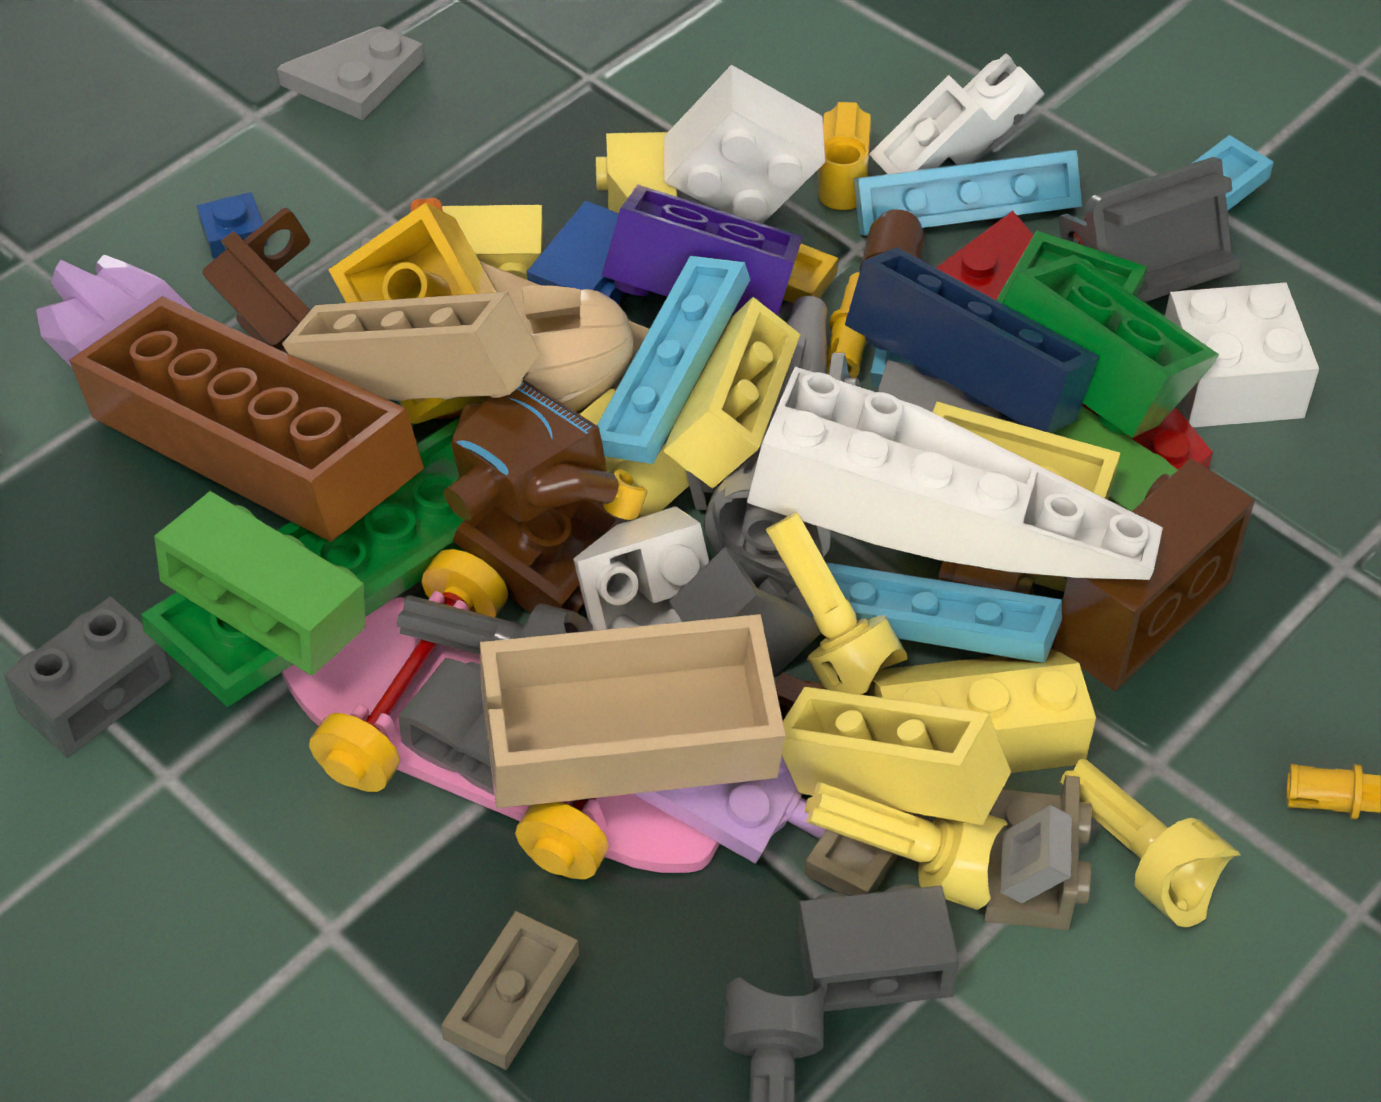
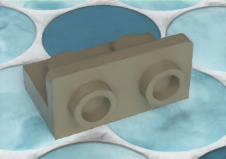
M1065 775L1061 795L1002 790L989 815L1006 820L1008 825L1003 826L996 835L990 851L988 887L991 899L985 905L984 922L1069 930L1075 904H1087L1090 892L1091 864L1090 862L1078 860L1079 843L1088 844L1092 806L1090 802L1079 801L1080 777ZM1052 805L1072 816L1071 878L1024 903H1020L1000 893L1003 832L1047 806Z

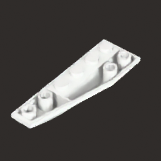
M794 367L762 442L747 500L749 504L786 516L797 512L804 522L875 545L920 556L1002 571L1073 578L1150 580L1154 571L1163 527L920 406L899 400L887 393L870 391L836 380L825 373L811 372L798 367Z

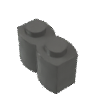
M445 658L399 714L401 742L428 762L445 770L457 772L474 786L494 795L489 740H487L481 693L480 664L475 662L463 663L455 659Z

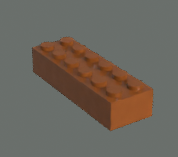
M163 296L69 360L92 418L330 542L351 528L354 523L424 469L406 408Z

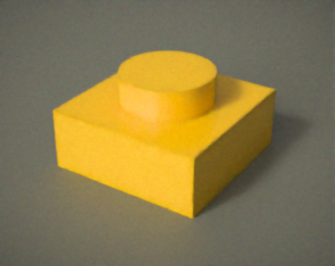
M801 244L783 299L794 303L796 299L802 296H814L820 299L837 276L839 258Z

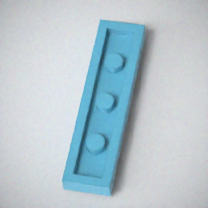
M1077 150L854 178L859 233L864 236L868 235L871 224L881 214L894 209L912 213L919 219L922 228L1000 218L1005 217L1012 211L1016 215L1082 207Z
M696 256L689 257L597 424L600 429L605 457L648 464L654 463L750 281L745 262Z
M825 562L845 599H848L853 607L857 620L863 618L869 620L880 615H886L898 639L1045 663L1062 621L1061 599Z

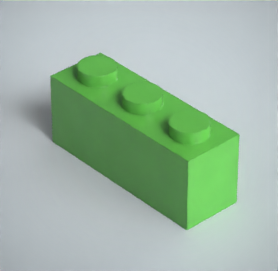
M211 491L154 536L160 582L311 676L318 672L366 628L364 583L358 580L350 570L331 564L308 550L297 538L281 534L256 519L245 507L233 505Z

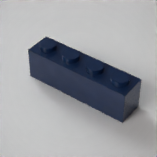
M898 247L863 261L845 322V326L865 336V340L871 346L894 352L913 363L914 368L925 376L944 380L963 391V395L969 401L982 406H990L1013 419V422L1048 433H1054L1077 420L1099 359V355Z

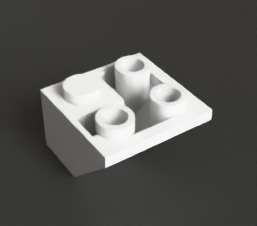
M675 506L614 526L574 558L588 620L593 625V631L682 622L669 601L709 563L700 522Z

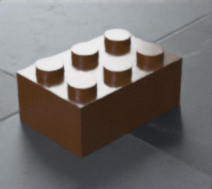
M1192 458L1172 476L1167 473L1161 475L1148 490L1144 501L1132 511L1163 527L1155 567L1150 580L1063 577L1067 580L1062 599V621L1055 636L1053 648L1077 661L1082 669L1115 692L1231 582L1255 499Z

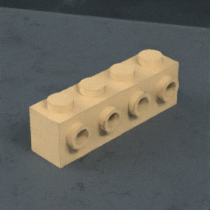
M508 292L315 305L282 343L289 355L387 400L393 399L394 401L417 398H441L448 400L469 396L499 398L510 395L521 385L523 376L540 355Z

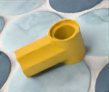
M838 102L834 109L824 113L825 163L818 169V197L823 205L831 209L850 210L856 208L854 178L868 177L871 114L864 112L859 108L858 103Z

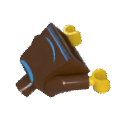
M524 379L521 385L510 395L499 398L489 396L484 403L472 402L463 408L451 441L459 479L444 490V496L448 505L464 520H471L491 503L518 522H528L550 508L581 500L603 504L605 510L611 515L625 520H633L638 518L648 493L643 486H632L633 477L626 470L619 469L613 474L607 471L599 426Z

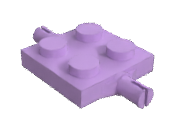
M783 756L781 757L778 778L635 793L637 797L755 864L771 836L783 828L787 821L818 839L822 837L826 830L806 823L808 813L804 811L807 800L801 798L802 794L798 792Z

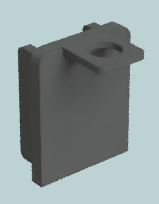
M1210 157L1096 194L1086 204V221L1069 214L1059 217L1062 239L1074 242L1073 236L1074 232H1076L1086 247L1147 266L1144 284L1137 295V298L1143 302L1241 269L1240 257L1232 254L1225 194L1232 191V181L1230 177L1223 175L1222 159Z

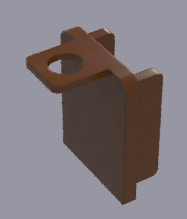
M283 208L245 240L235 231H232L223 238L221 243L226 250L203 269V275L238 313L236 316L238 323L252 338L287 353L282 343L311 310L275 273L310 244V238L294 213L289 208ZM279 230L290 231L289 242L283 250L274 255L264 254L265 243L272 234Z

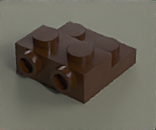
M581 500L550 508L528 522H518L490 503L471 520H464L455 532L453 542L468 553L485 561L503 577L508 597L529 613H532L538 604L543 603L574 611L580 615L585 608L574 558L614 526L631 520L611 515L605 510L603 504Z

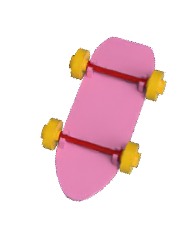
M456 549L442 550L434 557L423 573L422 585L430 601L495 618L507 602L508 591L503 579L485 561L470 553ZM395 597L366 616V628L313 676L295 665L282 672L285 683L296 702L308 717L318 725V728L310 738L309 748L313 757L332 779L348 787L366 792H378L386 787L396 770H399L520 821L515 832L519 845L538 866L550 873L571 879H587L594 876L604 857L643 870L660 873H690L706 867L720 843L637 797L635 794L496 809L494 795L474 786L459 773L440 768L411 751L401 742L399 714L445 658L455 659L463 663L475 662L480 664V655L400 634V627H397V619L399 613L403 611L405 598Z

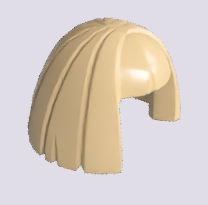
M532 285L521 287L525 315L527 320H530L533 334L530 335L540 352L538 358L525 374L524 380L578 413L589 407L610 388L613 389L627 372L633 358L634 344L627 315L617 302L598 291L560 286Z

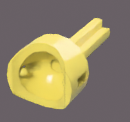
M797 512L766 529L811 610L813 620L820 632L826 637L820 643V647L815 649L807 658L822 686L827 690L861 695L868 691L871 681L878 670L907 660V653L886 615H880L869 620L866 618L857 620L853 607L849 600L845 599Z
M1086 759L1079 760L1074 770L1065 771L1060 782L1064 783L1065 775L1080 777L1079 801L1090 802L1092 817L1141 859L1135 873V887L1139 893L1177 926L1187 928L1205 920L1212 892L1220 873L1229 860L1235 856H1241L1239 851L1200 819L1187 818L1176 822L1168 828Z
M821 782L815 785L813 797L807 799L804 812L808 813L806 823L919 862L918 876L920 887L942 886L945 900L976 910L987 905L991 897L988 887L989 856L996 835L1003 826L1008 825L1006 820L988 815L983 825L939 817L930 822Z

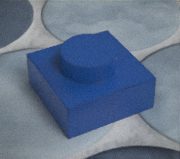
M252 192L197 205L199 220L212 258H217L226 250L221 240L232 231H235L245 240L263 225Z

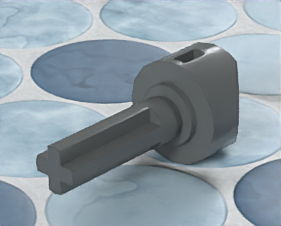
M408 595L404 599L403 611L399 613L397 619V627H400V634L479 655L480 642L593 631V625L576 612L543 603L538 604L534 608L528 621L522 626L512 621Z
M741 977L733 979L726 984L724 1046L733 1052L752 1057L750 1102H794V1058L814 1055L823 1048L824 988L820 986L816 991L805 996H781L765 992L747 983Z

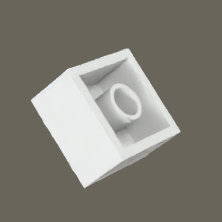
M730 65L664 136V183L714 209L762 224L825 163L822 116L733 65Z
M1287 283L1170 292L1165 317L1219 354L1212 367L1179 402L1183 416L1193 428L1305 418L1319 367Z

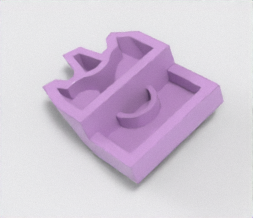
M103 255L97 262L95 268L96 276L60 260L54 270L51 284L64 301L36 309L41 337L71 367L69 362L71 358L161 296L187 308H192L163 279L123 261Z

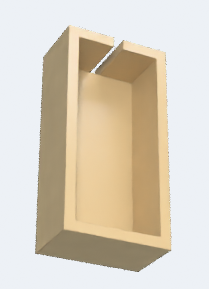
M761 614L480 642L481 693L487 740H489V756L496 809L778 778L786 735Z

